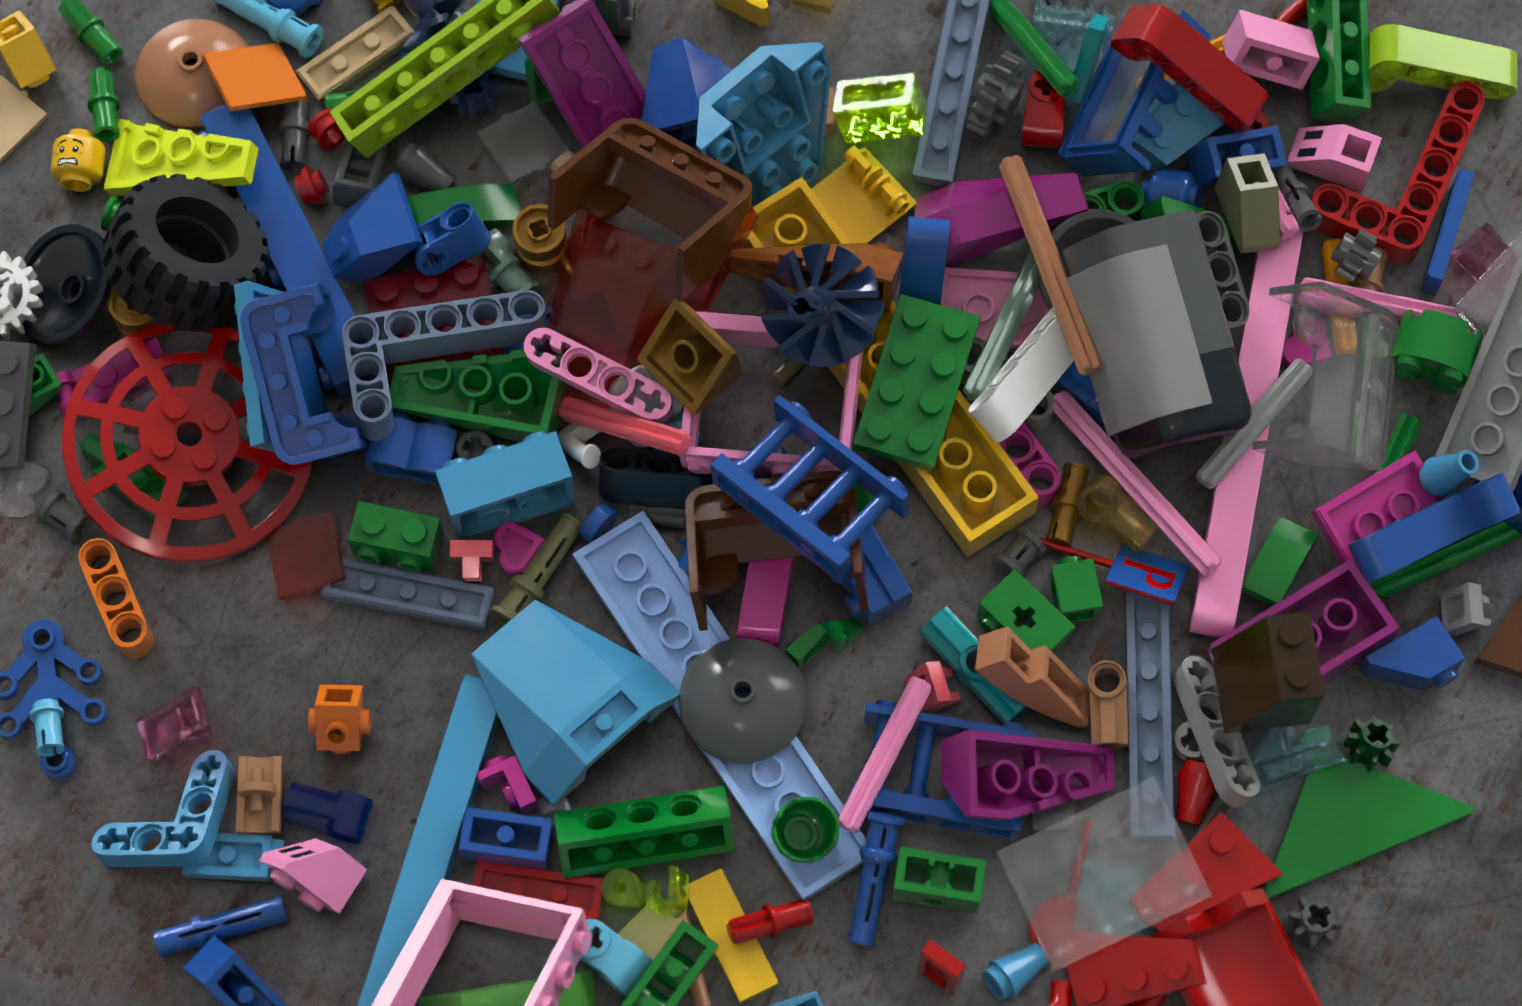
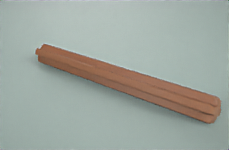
M1019 155L1008 156L1002 160L999 168L1075 365L1082 376L1095 374L1102 367V362L1066 281V278H1068L1067 272L1028 172Z

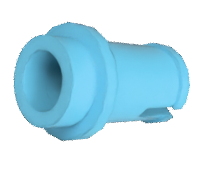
M38 700L33 704V709L29 713L30 720L35 723L36 752L38 755L45 757L55 756L54 746H56V752L61 754L64 751L61 719L64 717V709L59 706L57 700Z

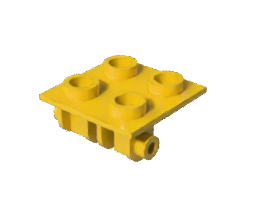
M853 146L844 154V158L847 161L811 188V190L850 243L869 244L913 209L917 202L865 147L859 150L856 146Z

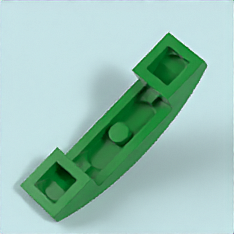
M515 184L468 185L407 197L416 225L442 213L458 202L470 203L489 231L493 228L501 229L513 226L514 219L521 211Z

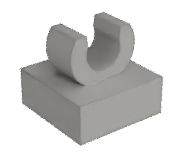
M1468 582L1440 594L1442 624L1449 635L1458 636L1468 631L1478 630L1491 625V619L1484 618L1483 606L1490 602L1487 596L1482 595L1481 585Z

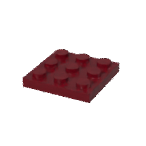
M483 256L462 260L438 275L422 274L419 270L363 282L369 313L492 295ZM482 320L478 324L487 326L494 323V321ZM442 326L439 327L437 330L440 332H447L453 328L450 326ZM402 332L397 334L396 337L406 338L412 334ZM488 348L385 364L389 390L395 366L439 360L451 362L472 359V356L483 354L487 356L505 354L504 348Z

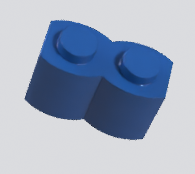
M393 412L394 428L391 434L385 439L370 441L365 460L367 471L386 477L410 479L420 483L439 486L435 470L441 469L446 462L455 459L456 445L459 440L458 431L452 429L451 424L442 420L430 419L427 423H416L411 421V417L404 413Z

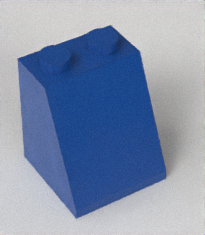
M675 38L671 42L654 46L642 121L697 150L696 140L700 97L733 69L723 64L718 57L702 51L688 39Z

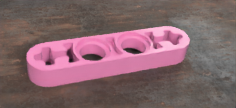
M545 327L537 328L526 336L524 352L529 363L539 370L626 414L660 424L667 421L673 411L672 397L669 391L661 384L552 329ZM546 340H550L551 349L560 355L563 354L564 348H568L562 356L560 367H555L558 363L557 358L549 353L544 352L541 357H537L534 344H543ZM576 357H585L592 363L591 371L584 377H575L568 371L569 363ZM615 375L623 376L629 382L626 392L619 396L610 395L605 390L606 381ZM637 385H641L642 387L639 389L640 395L649 400H653L656 395L661 396L660 401L664 408L662 410L655 408L652 413H648L644 401L635 397L633 405L628 403L635 396Z

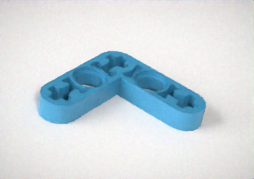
M210 750L204 752L195 759L191 767L174 822H123L107 824L101 827L93 836L91 843L93 851L103 864L110 867L193 866L203 862L210 855L235 778L234 767L221 751ZM207 800L211 801L210 807L205 812L197 815L193 814L194 808L199 803ZM161 837V841L155 849L143 851L144 845L150 839Z

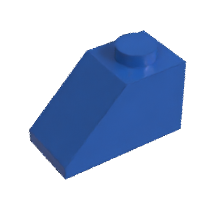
M1278 126L1209 137L1186 151L1190 171L1195 174L1198 183L1202 184L1203 188L1215 186L1227 158L1265 153L1271 170L1288 165Z
M1436 616L1366 656L1359 670L1366 677L1423 691L1433 684L1439 689L1455 680L1459 676L1457 670L1465 657Z
M215 936L183 967L222 1006H288L232 949Z

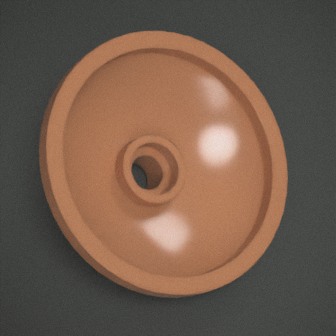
M190 19L165 27L147 42L136 64L135 83L143 105L153 117L170 127L190 131L204 130L199 116L225 105L226 102L202 58L203 53L248 47L247 43L230 27L212 20ZM189 59L198 60L193 66L185 65Z

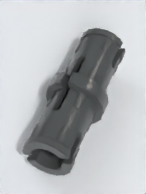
M304 89L307 95L306 100L297 101V103H284L283 120L279 123V134L282 136L280 167L288 171L292 169L293 155H295V171H300L306 167V138L310 136L308 132L310 123L307 122L310 93L306 89Z
M1288 165L1272 170L1278 188L1292 212L1291 214L1299 225V230L1303 232L1315 230L1321 224L1322 216L1311 201L1312 194L1308 187L1303 183H1299L1293 173L1294 171Z

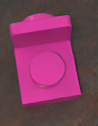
M515 755L507 759L506 756L495 757L483 764V770L476 773L483 790L507 780V783L500 787L511 809L519 806L522 814L526 816L540 811Z

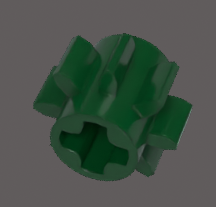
M1372 715L1371 719L1365 724L1356 719L1349 729L1351 733L1348 734L1343 742V746L1350 748V762L1365 764L1370 772L1378 763L1387 768L1394 758L1393 753L1401 744L1400 740L1393 738L1392 728L1394 725L1377 719L1376 715Z

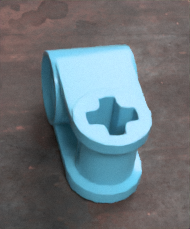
M587 919L589 931H592V937L599 933V940L602 946L599 949L591 946L585 955L582 954L580 960L596 971L612 988L627 997L653 960L630 941L616 934L604 923L596 919Z

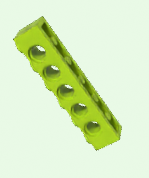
M482 0L329 112L348 142L368 158L521 47L517 41L518 37L529 31L536 24L540 25L552 20L561 12L553 0Z

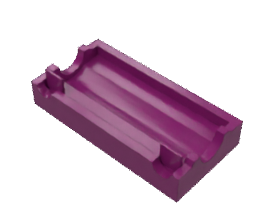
M576 0L571 4H567L562 8L563 10L558 16L544 24H536L517 38L518 43L582 149L620 119L636 118L642 120L646 95L644 88L592 0Z

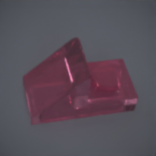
M200 686L189 688L136 719L146 759H160L187 743L210 744L212 742L211 724Z

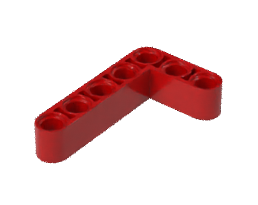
M1460 81L1450 89L1397 209L1339 185L1323 184L1316 189L1311 200L1322 216L1321 224L1315 230L1331 238L1341 239L1346 232L1356 237L1361 228L1377 237V243L1374 247L1387 251V261L1398 265L1412 262L1421 248L1484 105L1485 95L1481 87L1474 82ZM1456 102L1466 103L1471 109H1461L1456 105ZM1440 136H1451L1455 139L1456 143H1448ZM1425 169H1436L1442 176H1431ZM1410 203H1422L1427 210H1416ZM1319 205H1331L1337 212L1327 213ZM1367 220L1372 223L1374 228H1363L1357 221ZM1395 236H1405L1410 239L1412 244H1401L1395 239Z

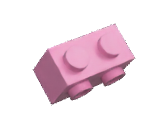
M1240 9L1222 41L1226 56L1246 74L1301 90L1320 59L1312 30Z

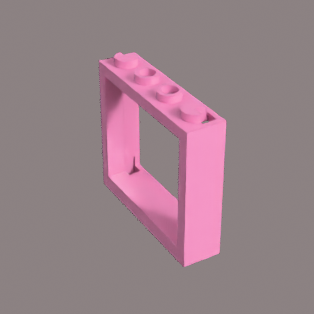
M696 311L728 344L777 348L779 346L765 328L761 316ZM863 351L849 359L847 363L839 441L850 450H853ZM684 406L681 430L686 431L687 435L691 436L692 445L688 447L686 454L679 455L682 467L688 468L693 473L710 474V464L721 453L734 462L735 460L741 461L750 452L697 447L702 411L693 415ZM772 453L753 474L754 476L755 473L772 474V477H781L802 455ZM823 458L810 473L841 470Z
M441 879L372 1006H414L460 920L557 940L543 971L524 1005L557 1006L564 989H568L573 982L575 968L582 954L585 955L591 946L592 931H589L584 910Z

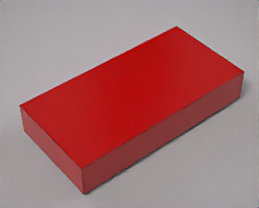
M929 939L921 950L917 970L918 973L947 994L953 995L962 983L966 965Z

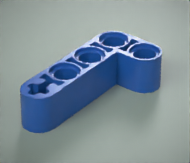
M1501 473L1450 494L1348 544L1361 573L1369 583L1467 535L1504 521L1520 513L1521 510L1504 474Z

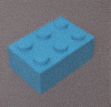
M556 431L548 434L546 432L532 433L526 436L521 443L506 447V445H496L486 449L481 456L469 460L456 458L446 462L441 469L435 470L441 496L456 540L475 538L496 531L501 524L506 522L520 523L576 504L572 475Z

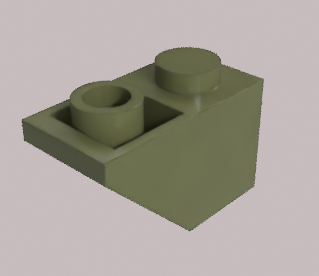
M1265 153L1227 158L1214 189L1240 253L1279 248L1281 242L1278 184Z

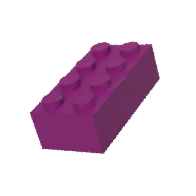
M1350 559L1212 642L1204 659L1213 667L1211 649L1266 616L1310 611L1322 684H1325L1363 661L1366 656L1392 642L1400 627L1353 560Z

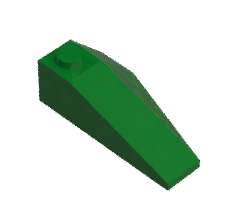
M524 349L512 350L509 354L495 356L483 354L472 356V359L451 362L439 360L395 366L390 386V397L393 410L427 419L442 420L454 426L481 431L516 442H523L526 436L536 432H546L548 434L556 431L558 435L562 416H559V407L564 399L565 382L534 367L529 363ZM537 351V357H541L544 352ZM551 354L557 358L558 363L555 367L559 368L562 355Z

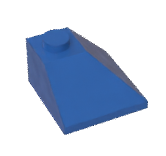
M393 172L342 213L330 229L322 245L333 277L364 284V281L378 278L422 243L399 174Z

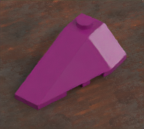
M1077 173L1029 176L1049 228L1060 224L1070 216L1089 211L1081 180ZM1003 178L953 182L917 197L915 217L950 220L945 267L952 268L1026 238Z
M966 730L941 740L942 784L966 817L1005 821L1115 789L1113 747Z

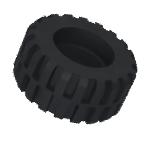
M173 174L170 178H167L166 175H160L150 178L149 181H141L133 186L130 192L126 193L104 236L101 255L103 265L106 267V275L111 285H117L116 292L124 302L129 300L133 304V310L142 316L145 313L153 317V322L159 325L171 324L175 326V330L181 331L195 328L196 332L212 330L213 326L220 328L228 325L233 319H237L234 310V284L244 281L259 284L269 263L270 253L267 247V238L264 230H259L261 225L255 214L248 213L246 204L238 197L236 199L232 198L227 194L228 190L220 185L214 187L207 184L206 179L195 177L192 180L187 179L184 174ZM167 243L176 244L192 251L205 263L184 257Z

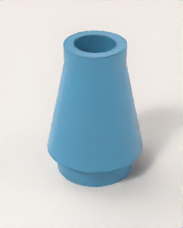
M1470 450L1430 457L1425 461L1420 470V483L1423 489L1431 495L1448 496L1470 475L1477 472L1479 461L1477 456Z
M1033 943L1027 948L990 961L988 968L982 972V977L987 988L995 998L1000 1001L1007 997L1014 999L1041 969L1049 965V959L1042 947L1037 943Z

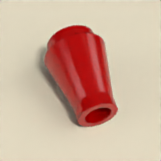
M1185 760L1183 769L1178 770L1177 813L1175 820L1193 826H1200L1202 817L1216 790L1205 763Z

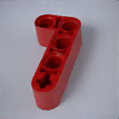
M1152 4L1131 7L1110 40L1112 48L1127 59L1138 62L1151 61L1223 123L1237 131H1249L1269 98L1267 91L1178 14L1165 6Z

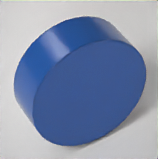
M606 503L598 505L581 525L580 536L588 543H591L609 532L618 517V512Z

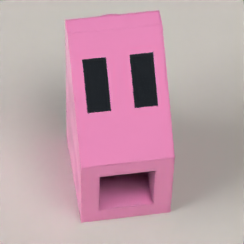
M1344 124L1299 128L1288 156L1287 164L1293 169L1362 192L1382 137Z
M316 838L265 852L259 859L260 862L272 870L269 877L274 882L290 891L293 887L301 892L297 899L316 912H320L324 907L340 913L367 871L365 867L341 848Z

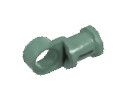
M493 228L490 231V243L483 250L487 257L496 265L489 276V281L494 286H500L505 293L531 290L540 294L543 290V285L538 280L533 281L521 269V261L517 258V253L513 246L499 230Z

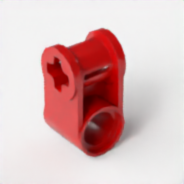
M1039 70L1035 71L1029 80L1027 107L1023 118L1022 146L1060 149L1064 139L1065 97H1061ZM1044 90H1051L1050 95H1043Z

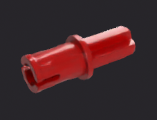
M800 898L799 900L774 907L770 904H765L762 906L761 911L730 919L726 929L730 941L734 944L767 935L774 939L779 936L780 932L813 924L814 914L809 900Z

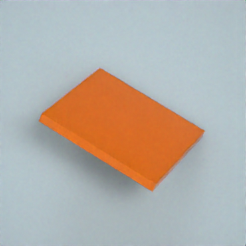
M279 43L203 53L202 58L230 111L304 101L307 98Z

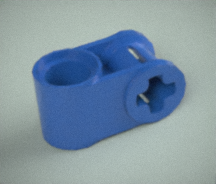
M458 202L431 219L417 224L420 237L424 234L427 244L422 241L421 244L413 249L416 253L415 263L422 274H441L451 266L483 251L490 243L491 233L470 203ZM433 253L437 255L439 259L438 263L435 262Z

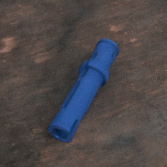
M281 895L273 899L238 907L205 918H201L200 915L192 916L190 922L159 931L155 930L153 933L159 956L162 958L165 955L197 946L200 950L213 936L222 940L281 922L285 923L288 920ZM261 915V916H258V917H255V918H251V919L244 920V921H241V922H237V923H233V924H230V925H226V924H229V923H232V922H236V921L243 920V919H246V918H250V917H253V916ZM196 933L195 935H191V936H188V937L181 938V937H183V936Z

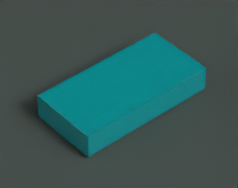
M1099 14L1093 15L1086 29L1073 73L1079 80L1077 85L1078 91L1075 95L1070 94L1067 96L1070 101L1081 104L1092 79L1109 17Z

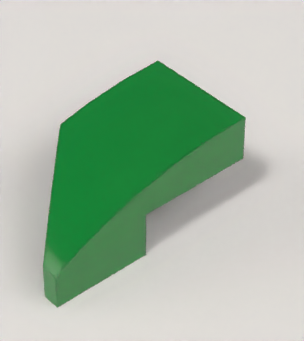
M855 619L819 623L797 638L786 649V654L793 660L800 671L826 643L840 654L864 627Z

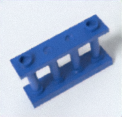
M778 395L774 399L776 421L779 423L741 461L735 460L733 462L721 453L710 464L713 484L833 579L842 584L852 573L850 547L888 508L904 519L909 514L908 491L898 479L893 476L885 477L811 419L809 412L797 402L790 403ZM792 433L810 446L773 486L767 485L765 487L754 478L753 472ZM823 458L827 459L840 469L842 473L805 511L799 510L797 512L786 503L785 497ZM855 483H858L875 497L838 536L832 535L829 537L818 528L817 523Z
M878 700L876 704L866 703L864 722L876 724L871 754L897 705L896 702ZM920 712L911 731L918 732L909 789H905L903 793L886 791L887 787L882 785L869 811L900 816L906 819L905 822L1017 841L1022 816L1005 821L970 818L964 815L952 796L946 797V801L929 798V794L925 791L935 735L951 737L966 730L1035 738L1036 732L1027 731V726L1016 722H1004L1002 726Z

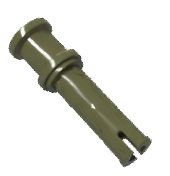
M562 513L559 517L560 519L523 573L517 574L508 582L510 588L500 603L493 605L489 610V614L502 626L506 625L534 600L542 601L544 594L542 588L580 534L579 531L582 523L575 517Z

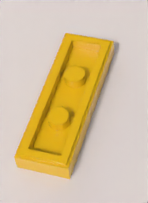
M722 868L683 886V891L704 934L719 945L715 956L739 1004L741 1005L778 987L779 982L757 939L739 944H734L729 939L726 929L728 921L745 914Z

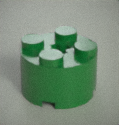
M1413 310L1405 311L1389 357V363L1395 368L1393 376L1409 383H1416L1417 379L1420 378L1433 382V388L1441 393L1457 394L1458 388L1464 387L1469 378L1483 341V333L1478 329L1476 335L1467 331L1470 323L1442 312L1423 310L1421 317H1411Z

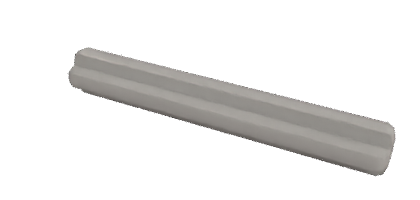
M1299 358L1289 365L1252 408V416L1249 423L1238 432L1228 435L1197 471L1196 479L1208 489L1215 488L1308 381L1313 373L1311 366Z

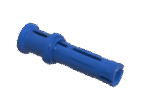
M868 811L866 818L870 820L866 844L860 847L859 852L861 855L860 859L864 860L848 941L861 945L875 946V936L883 905L889 867L894 866L895 862L898 861L899 855L895 853L900 826L905 825L906 819L892 814ZM885 827L884 836H883V841H882V844L880 845L881 836H882V831H883V828ZM876 863H877V864H878L877 872H876V874H874L875 865H876ZM874 884L868 917L865 919L871 885Z

